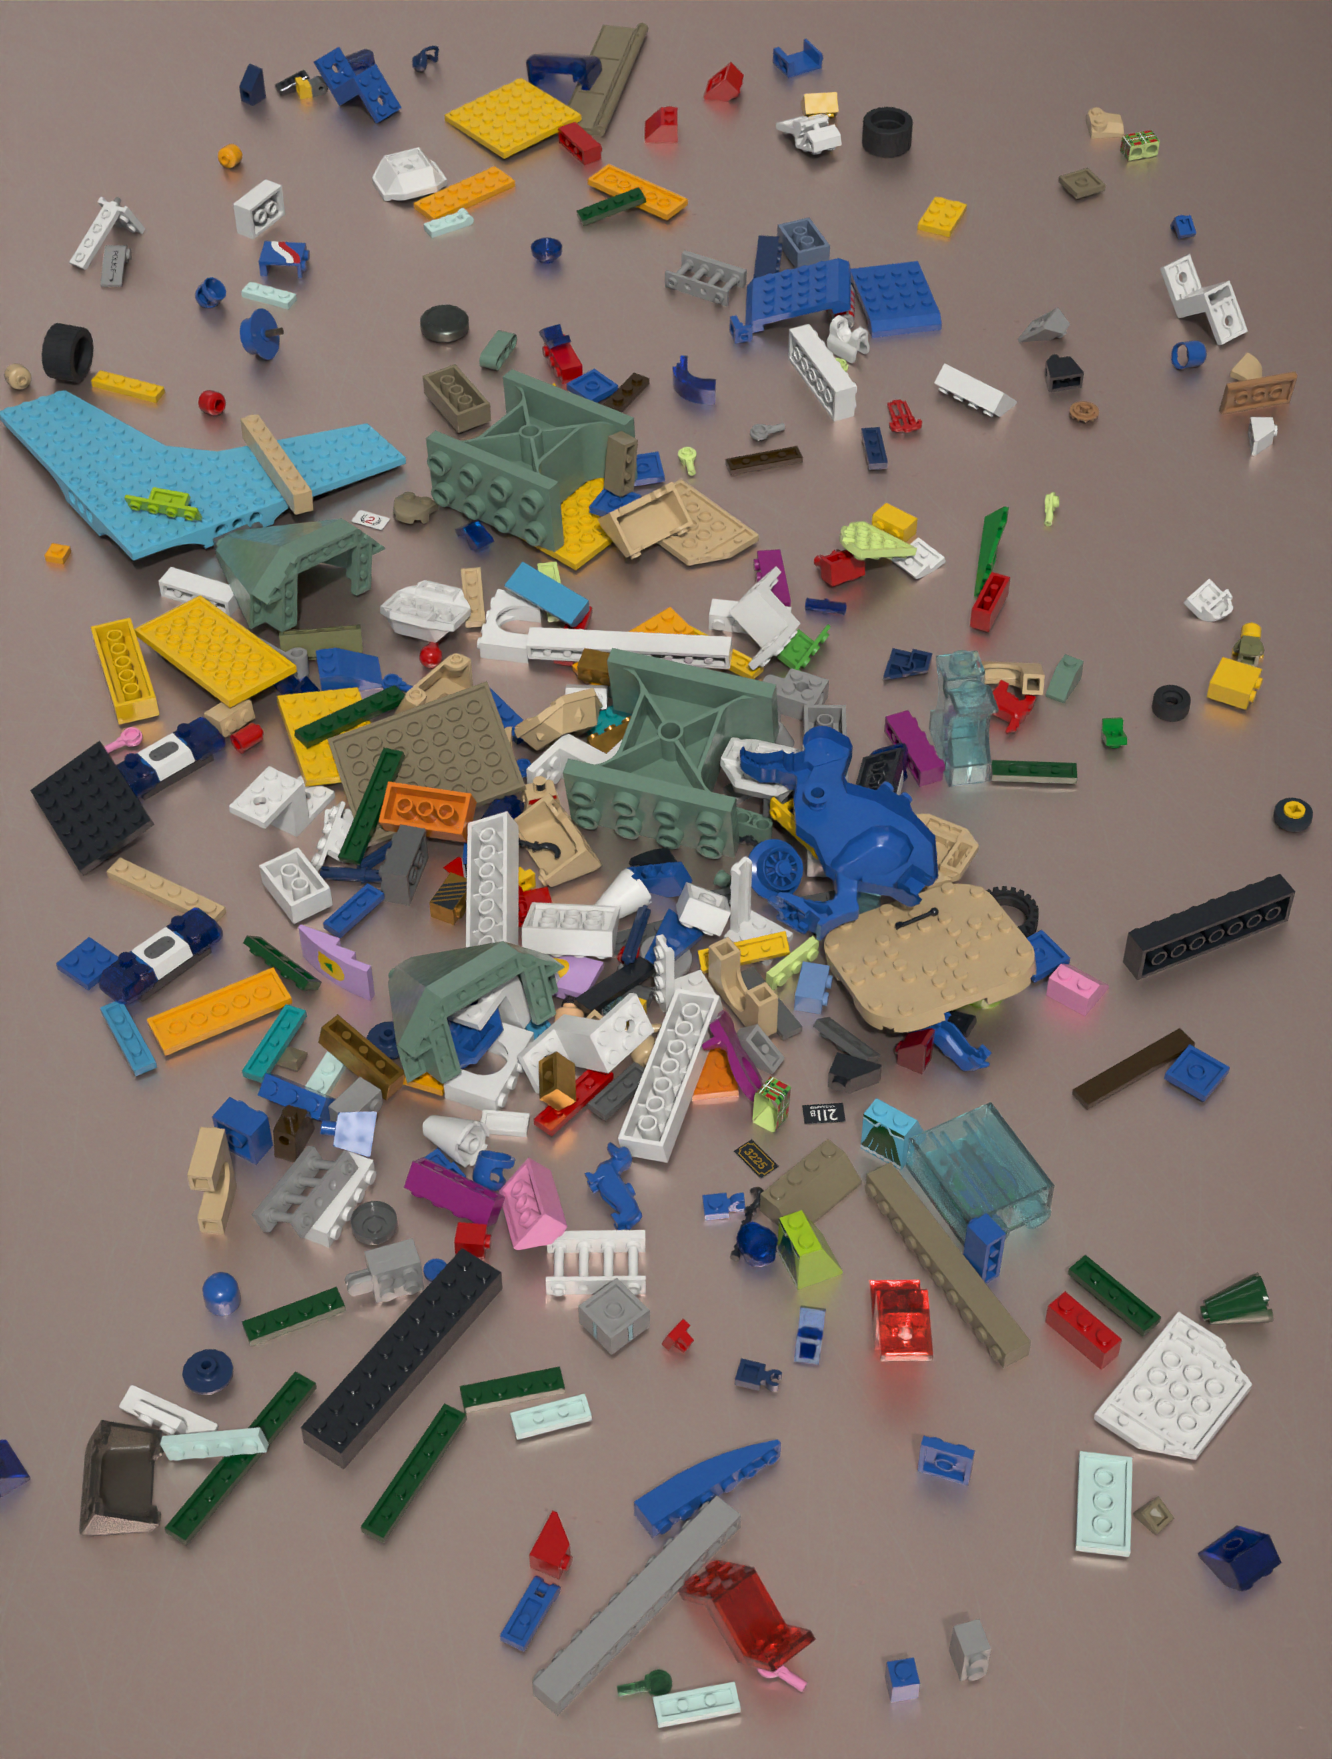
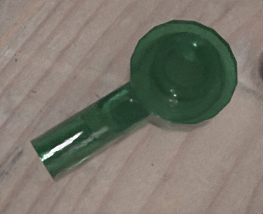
M660 1669L653 1670L645 1675L644 1680L618 1685V1696L622 1697L642 1692H648L653 1697L670 1693L673 1682L671 1676L666 1671Z

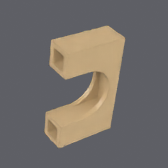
M959 660L957 681L960 692H981V685L999 684L1000 680L1009 683V685L1019 687L1022 694L1043 695L1045 674L1041 663Z
M729 937L710 945L708 975L710 984L745 1027L758 1024L767 1036L776 1033L778 996L766 982L750 990L747 989L740 971L741 951Z
M200 1127L187 1174L190 1190L204 1191L197 1220L200 1232L225 1234L237 1188L225 1129L217 1127Z

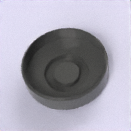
M369 1201L361 1204L354 1210L350 1220L354 1237L368 1245H377L388 1241L393 1237L398 1227L395 1210L389 1204L381 1201Z

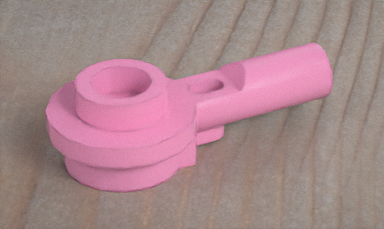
M129 727L121 733V737L104 747L110 753L125 745L129 747L136 746L143 740L142 732L135 727Z
M764 1651L756 1660L757 1671L763 1677L775 1678L778 1676L801 1692L807 1686L808 1682L784 1667V1660L776 1651Z

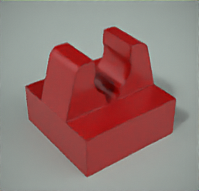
M682 1319L666 1336L662 1345L668 1351L674 1346L684 1353L694 1342V1339L687 1332L690 1324Z

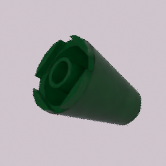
M1258 1272L1204 1299V1305L1200 1306L1203 1320H1208L1210 1325L1273 1322L1272 1309H1267L1269 1307L1268 1301L1270 1300L1262 1277L1259 1276Z

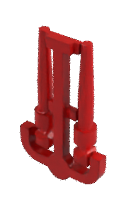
M899 399L887 403L892 422H889L890 430L908 433L922 428V420L917 419L916 422L906 401ZM901 404L904 405L906 414H904ZM891 405H896L899 415L895 414Z

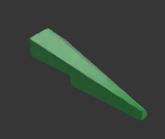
M1004 506L984 517L974 597L979 596L994 568L998 544L1008 520L1009 507Z

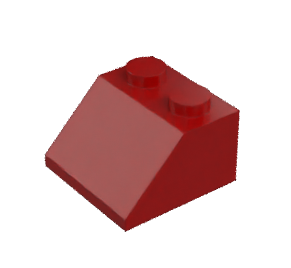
M732 62L728 63L708 80L703 98L705 100L727 102L732 98L735 99L740 94L744 74Z
M661 107L645 121V143H678V107Z

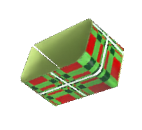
M1151 130L1126 134L1122 137L1120 152L1128 161L1157 156L1160 141Z
M770 1076L755 1093L753 1123L770 1132H775L788 1117L791 1086ZM772 1100L777 1103L778 1109L773 1105Z

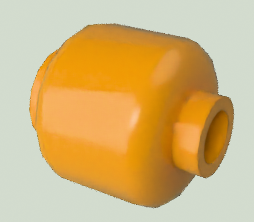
M228 144L218 152V160L225 168H233L242 161V151L235 144Z

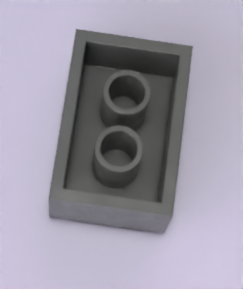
M400 824L397 833L393 834L392 846L387 849L386 861L384 864H381L379 869V877H382L381 892L384 893L385 902L410 906L429 858L426 829Z

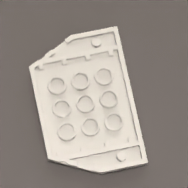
M1178 1312L1095 1413L1094 1420L1138 1449L1196 1460L1251 1390L1252 1383L1246 1374L1241 1371L1236 1359H1232L1221 1338Z

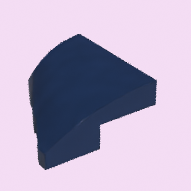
M892 648L883 679L889 680L928 673L933 653L912 649V652Z

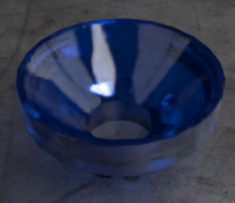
M540 238L531 244V252L533 257L541 263L549 264L562 254V244L554 238Z

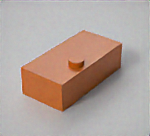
M388 781L379 824L385 831L397 832L400 824L426 829V837L467 843L468 823L473 821L477 802L471 793Z

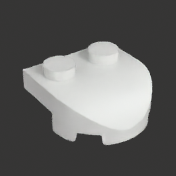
M1210 579L1183 602L1199 619L1207 622L1225 618L1234 607L1231 603L1232 595L1230 591L1226 589L1222 592Z

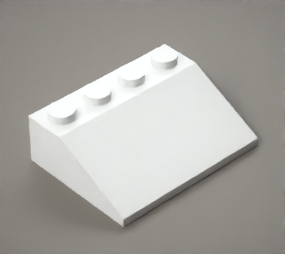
M532 902L522 926V947L544 954H551L554 957H561L563 955H573L576 958L596 956L599 959L612 957L616 945L620 906Z

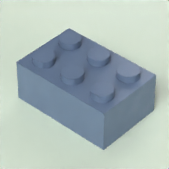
M810 218L777 225L779 244H782L783 252L795 268L829 260L830 245Z

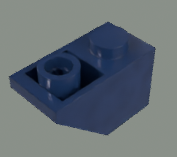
M253 64L248 65L239 86L242 102L254 106L266 98L263 69Z

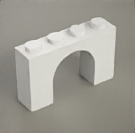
M497 589L495 597L491 598V610H487L486 624L483 623L482 637H478L477 649H480L481 658L528 664L529 659L526 649L528 635L507 632L500 627L514 620L541 623L544 610L512 591Z
M502 1022L503 1032L487 1051L504 1058L507 1062L500 1071L490 1075H477L461 1069L462 1072L444 1083L445 1099L481 1111L483 1109L499 1111L501 1107L503 1108L507 1103L510 1090H514L519 1074L524 1072L517 1055L534 1041V1032Z

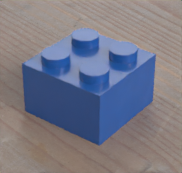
M229 1097L212 1116L214 1127L225 1129L229 1151L255 1165L273 1146L268 1116L260 1110L256 1111L248 1107L241 1100L237 1101Z

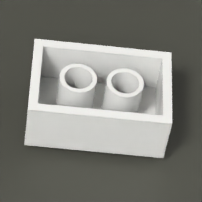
M267 179L233 204L237 233L253 240L286 215L282 185Z
M295 848L259 865L263 885L293 924L333 906L330 887L299 848Z

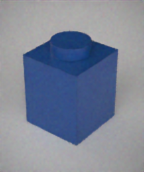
M914 1658L887 1662L885 1680L891 1703L918 1698L920 1681Z

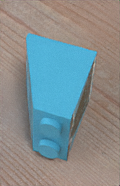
M876 1098L863 1114L861 1149L886 1163L891 1162L895 1168L902 1170L926 1140V1134L918 1120Z

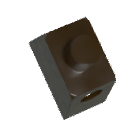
M291 1105L283 1108L282 1114L273 1129L274 1156L276 1158L294 1163L303 1152L315 1130L308 1110Z

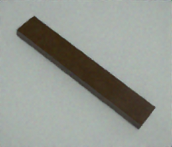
M1179 1028L1074 1088L1072 1095L1088 1110L1178 1058L1189 1045L1195 1046V1042Z

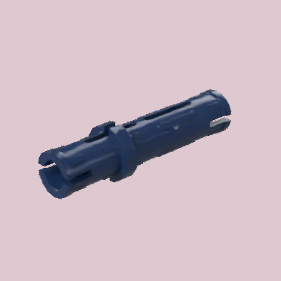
M322 866L320 870V876L324 880L361 882V884H367V882L382 883V877H379V870L367 869L368 867Z

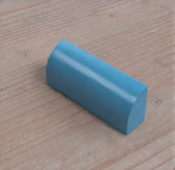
M524 562L520 564L504 585L505 588L571 627L577 626L590 610L589 600Z

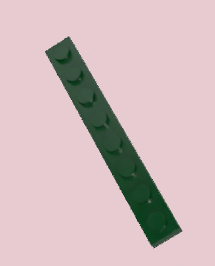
M295 1371L248 1428L260 1427L269 1443V1447L317 1389L316 1383ZM263 1453L224 1456L165 1526L166 1533L187 1546Z

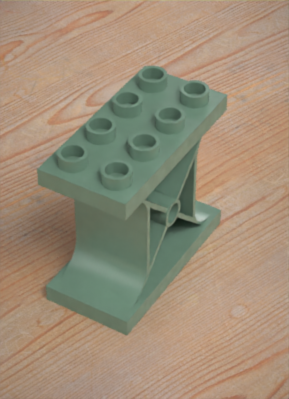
M511 369L503 376L506 415L488 430L470 440L460 441L436 430L426 438L427 464L430 468L432 483L431 495L434 501L442 507L448 506L464 513L472 520L478 519L490 524L502 533L508 532L526 540L532 546H541L556 552L564 545L561 503L585 482L596 478H604L608 436L623 431L635 438L634 417ZM636 459L635 480L638 478V476H637V459Z
M612 648L607 660L614 710L631 713L632 716L620 747L611 759L594 765L568 758L563 770V777L571 819L580 827L589 830L596 829L598 826L614 829L618 835L626 839H637L639 835L656 839L658 844L665 848L668 847V849H678L680 845L694 848L701 855L710 859H719L722 855L735 858L740 844L736 798L714 793L713 789L721 770V756L732 737L741 740L756 739L775 744L779 733L776 684Z

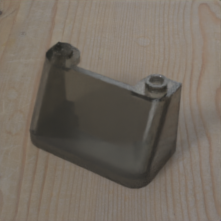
M105 1420L100 1421L90 1437L85 1451L79 1523L80 1535L105 1536L152 1532L155 1527L159 1526L161 1512L158 1511L156 1505H152L154 1463L164 1453L160 1445L162 1430Z

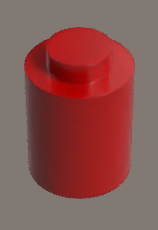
M250 723L232 734L230 740L234 748L239 753H243L261 742L264 732L258 724Z

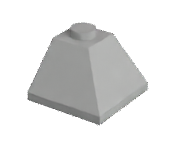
M1057 307L1032 320L1017 340L1019 342L1048 341L1056 337L1059 339L1067 333L1066 329L1070 323Z

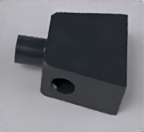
M1053 354L1046 360L1044 376L1048 392L1082 388L1084 372L1072 357H1059L1057 354Z

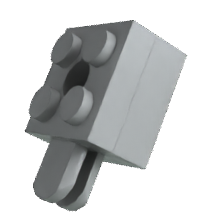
M793 668L789 670L785 678L769 674L763 679V682L776 684L777 706L781 714L803 721L804 705H824L828 698V679Z
M413 1238L364 1251L367 1269L349 1273L345 1277L347 1290L351 1296L372 1291L376 1303L391 1301L394 1298L407 1294L412 1295L424 1290L421 1262Z

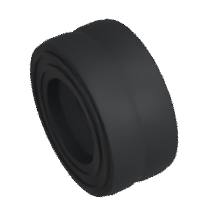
M1161 686L1154 693L1152 711L1159 719L1164 721L1177 722L1183 720L1189 713L1191 704L1190 694L1180 686ZM1166 702H1173L1176 705L1168 704Z

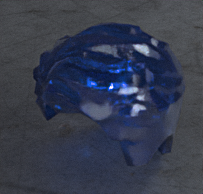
M749 1222L742 1226L741 1230L737 1233L736 1240L746 1262L755 1267L771 1264L775 1260L778 1239L776 1234L757 1222Z

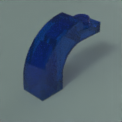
M680 355V363H677L676 367L672 366L673 387L682 398L690 402L715 405L716 379H704L691 375L688 371V356Z

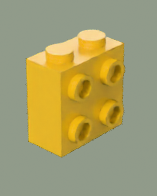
M1222 657L1209 683L1207 698L1246 710L1249 703H1253L1256 698V689L1260 690L1263 678L1260 677L1262 669Z

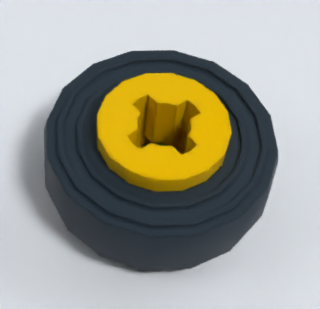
M1285 798L1276 804L1273 818L1280 828L1286 831L1300 832L1307 829L1312 823L1313 810L1307 802L1301 799Z

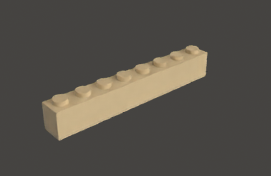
M257 414L240 418L243 440L293 513L297 515L313 511L312 490L261 417Z

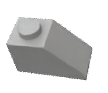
M758 1024L738 1030L737 1036L740 1044L754 1065L769 1074H773L785 1058Z

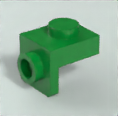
M1123 718L1102 719L1101 738L1106 746L1119 748L1121 745H1127V736L1123 731Z

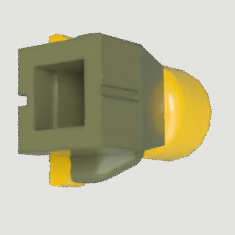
M1250 622L1242 626L1241 639L1232 648V655L1238 656V662L1254 667L1258 666L1259 659L1264 658V647L1260 641L1262 631L1261 627L1256 623Z

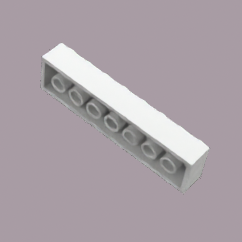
M508 812L468 823L466 947L500 941L518 945L519 826Z
M682 989L675 990L618 1137L620 1147L628 1148L633 1157L668 1163L709 1050H703L702 1044L714 1037L709 1024L723 1010L720 995Z

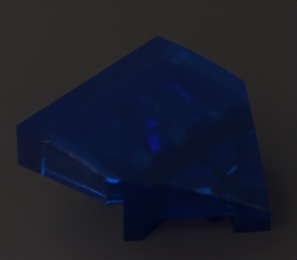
M368 49L345 56L353 71L362 68L368 69L372 64H375L374 53Z

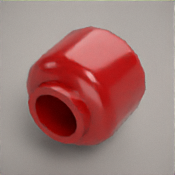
M206 390L201 393L198 405L202 412L217 416L224 411L226 400L221 393Z

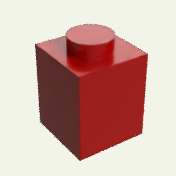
M458 1222L454 1240L455 1255L463 1248L477 1258L485 1259L486 1249H491L492 1235L488 1234L487 1224Z

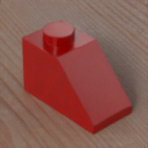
M552 1510L529 1554L530 1568L560 1579L563 1571L567 1572L569 1570L573 1556H571L570 1543L559 1515L556 1511Z

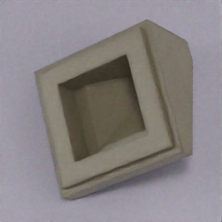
M288 1046L276 1064L298 1071L308 1052Z
M1159 1496L1133 1513L1135 1518L1155 1535L1174 1519Z

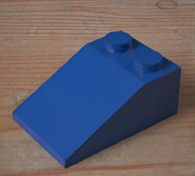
M340 648L316 650L321 691L358 687L359 691L382 688V676L378 657Z

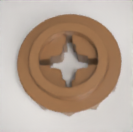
M1080 401L1070 406L1069 415L1072 416L1073 420L1077 419L1078 422L1083 421L1086 424L1087 421L1093 422L1094 419H1098L1099 409L1093 403Z

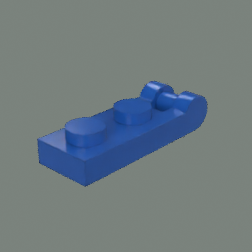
M536 1575L500 1634V1641L525 1652L551 1605L558 1598L561 1587L554 1583L549 1585L544 1582L543 1578ZM540 1592V1593L544 1594L545 1596H544V1598H541V1597L537 1596L536 1594H538V1593Z

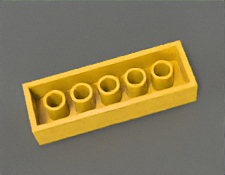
M131 618L91 626L94 645L118 724L158 716L159 710L156 696Z

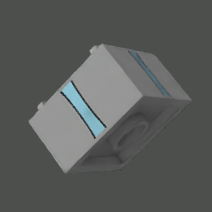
M618 1278L578 1306L579 1323L611 1355L650 1327V1310Z

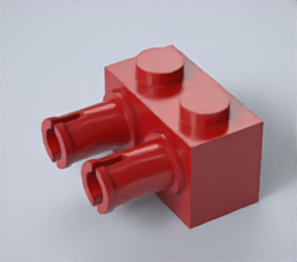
M836 549L830 555L823 556L820 554V557L817 555L814 559V565L821 569V579L831 586H838L843 582L856 580L858 577L865 575V560L854 558V554L847 549L842 551Z

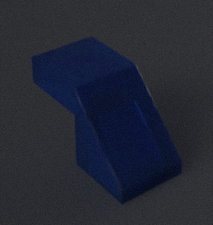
M560 324L543 328L539 331L541 338L549 349L561 347L571 342L569 335H563Z
M479 521L470 522L455 529L457 536L465 535L471 550L479 549L495 542Z
M292 674L273 684L282 695L320 691L307 675L297 680Z
M801 1305L794 1362L819 1365L826 1314L825 1308Z

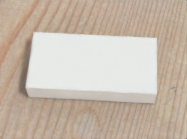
M483 1109L481 1122L488 1126L490 1134L527 1137L530 1113Z

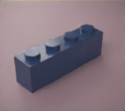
M758 236L754 278L780 272L782 244H779V236Z

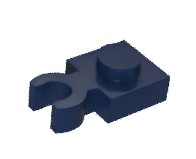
M741 1358L735 1377V1385L757 1391L760 1390L761 1385H764L768 1390L777 1392L779 1383L772 1382L771 1380H781L782 1372L776 1369L765 1371L766 1364Z

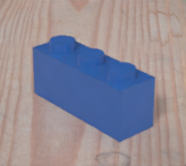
M269 1073L265 1074L258 1096L282 1106L291 1105L308 1110L311 1118L319 1121H330L328 1106L336 1100V1098L280 1075Z
M987 1213L979 1218H973L968 1223L963 1255L986 1284L1000 1275L1006 1233Z

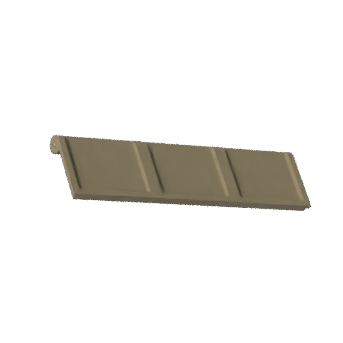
M639 23L636 28L603 25L567 105L581 114L582 120L577 122V124L591 136H604L648 32V26L645 23Z

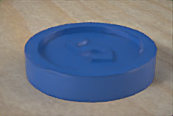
M441 1259L429 1260L423 1268L425 1278L432 1282L447 1263Z

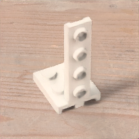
M100 197L98 203L102 209L69 262L71 265L86 270L113 225L119 228L125 227L132 233L143 234L145 227L127 206L123 208L118 206L117 202H108L104 197Z
M744 856L739 863L736 862L732 866L730 871V930L724 935V939L729 937L734 943L786 931L789 943L793 939L791 931L751 910L752 861ZM775 958L760 962L768 966Z
M663 934L656 936V946L654 947L656 962H654L656 976L654 981L656 986L652 988L654 989L653 996H655L663 1012L667 1013L676 989L716 995L701 970L674 979V950L671 947H667L666 938Z

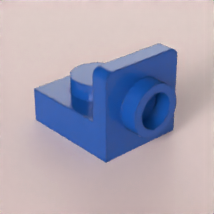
M1179 215L1174 218L1170 225L1171 229L1176 230L1178 239L1195 237L1196 235L1191 215Z
M737 315L730 316L729 332L734 343L752 341V325L743 326Z

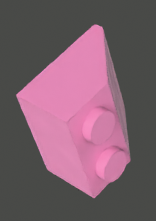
M1060 964L1049 977L1046 995L1086 1016L1108 990L1109 985L1070 964Z

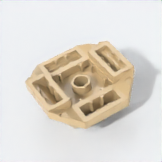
M594 688L563 695L550 703L551 706L543 710L539 715L527 718L516 725L514 732L517 738L521 737L535 750L548 748L564 734L568 733L577 738L596 726L599 711L603 705Z
M915 814L936 837L938 879L933 885L925 886L923 889L929 890L942 886L947 882L952 883L960 880L979 850L977 841L974 840L972 834L966 828L931 814Z

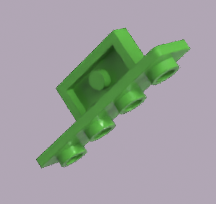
M827 624L814 641L798 629V633L791 638V641L777 655V658L790 669L793 668L801 671L799 668H805L811 660L808 656L810 654L814 656L819 650L820 646L818 643L823 644L828 638L829 634L827 631L831 626Z

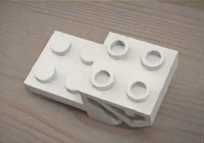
M828 115L800 116L776 123V130L783 131L785 134L791 133L792 136H795L796 148L802 149L804 152L810 151L812 154H820L822 150H834L836 146L842 145L841 134L835 124L828 126Z

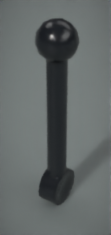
M933 907L927 913L905 922L895 923V928L898 930L931 915L937 916L939 910Z

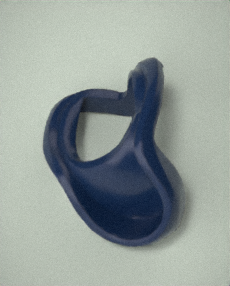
M438 46L426 47L413 57L412 66L417 72L425 71L428 63L427 59L432 60L434 63L438 62ZM434 50V56L426 54V52Z

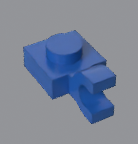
M744 1192L736 1193L730 1198H727V1193L702 1195L705 1221L729 1218V1212H744L745 1210Z

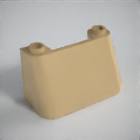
M673 482L597 519L600 526L626 558L630 556L631 560L642 555L640 551L674 533H677L679 536L687 532V527L693 524Z
M457 653L448 656L405 694L393 715L472 687L471 659Z
M550 793L546 794L514 819L519 826V838L521 840L531 843L537 841L539 844L549 842L557 845L561 850V856L556 859L554 853L549 850L542 849L533 852L532 849L526 847L540 869L538 870L540 873L538 878L545 887L547 885L551 888L594 872L603 866L569 814Z

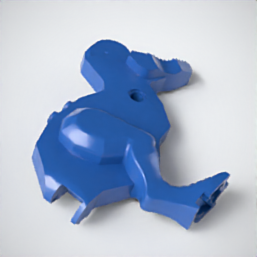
M817 726L807 731L803 737V751L798 753L792 752L788 754L784 750L772 753H754L746 751L744 746L740 749V767L744 773L760 783H779L789 790H795L793 812L796 835L814 848L825 875L833 880L835 890L833 900L825 902L813 901L784 892H779L776 896H771L767 900L779 912L776 916L779 921L802 934H806L807 931L816 933V939L820 941L839 925L858 919V900L862 892L891 896L902 904L913 907L922 901V898L918 895L925 886L933 885L938 879L936 837L912 811L910 805L912 797L906 792L897 795L893 792V786L886 781L877 790L848 783L846 775L852 759L853 746L849 737L828 726Z

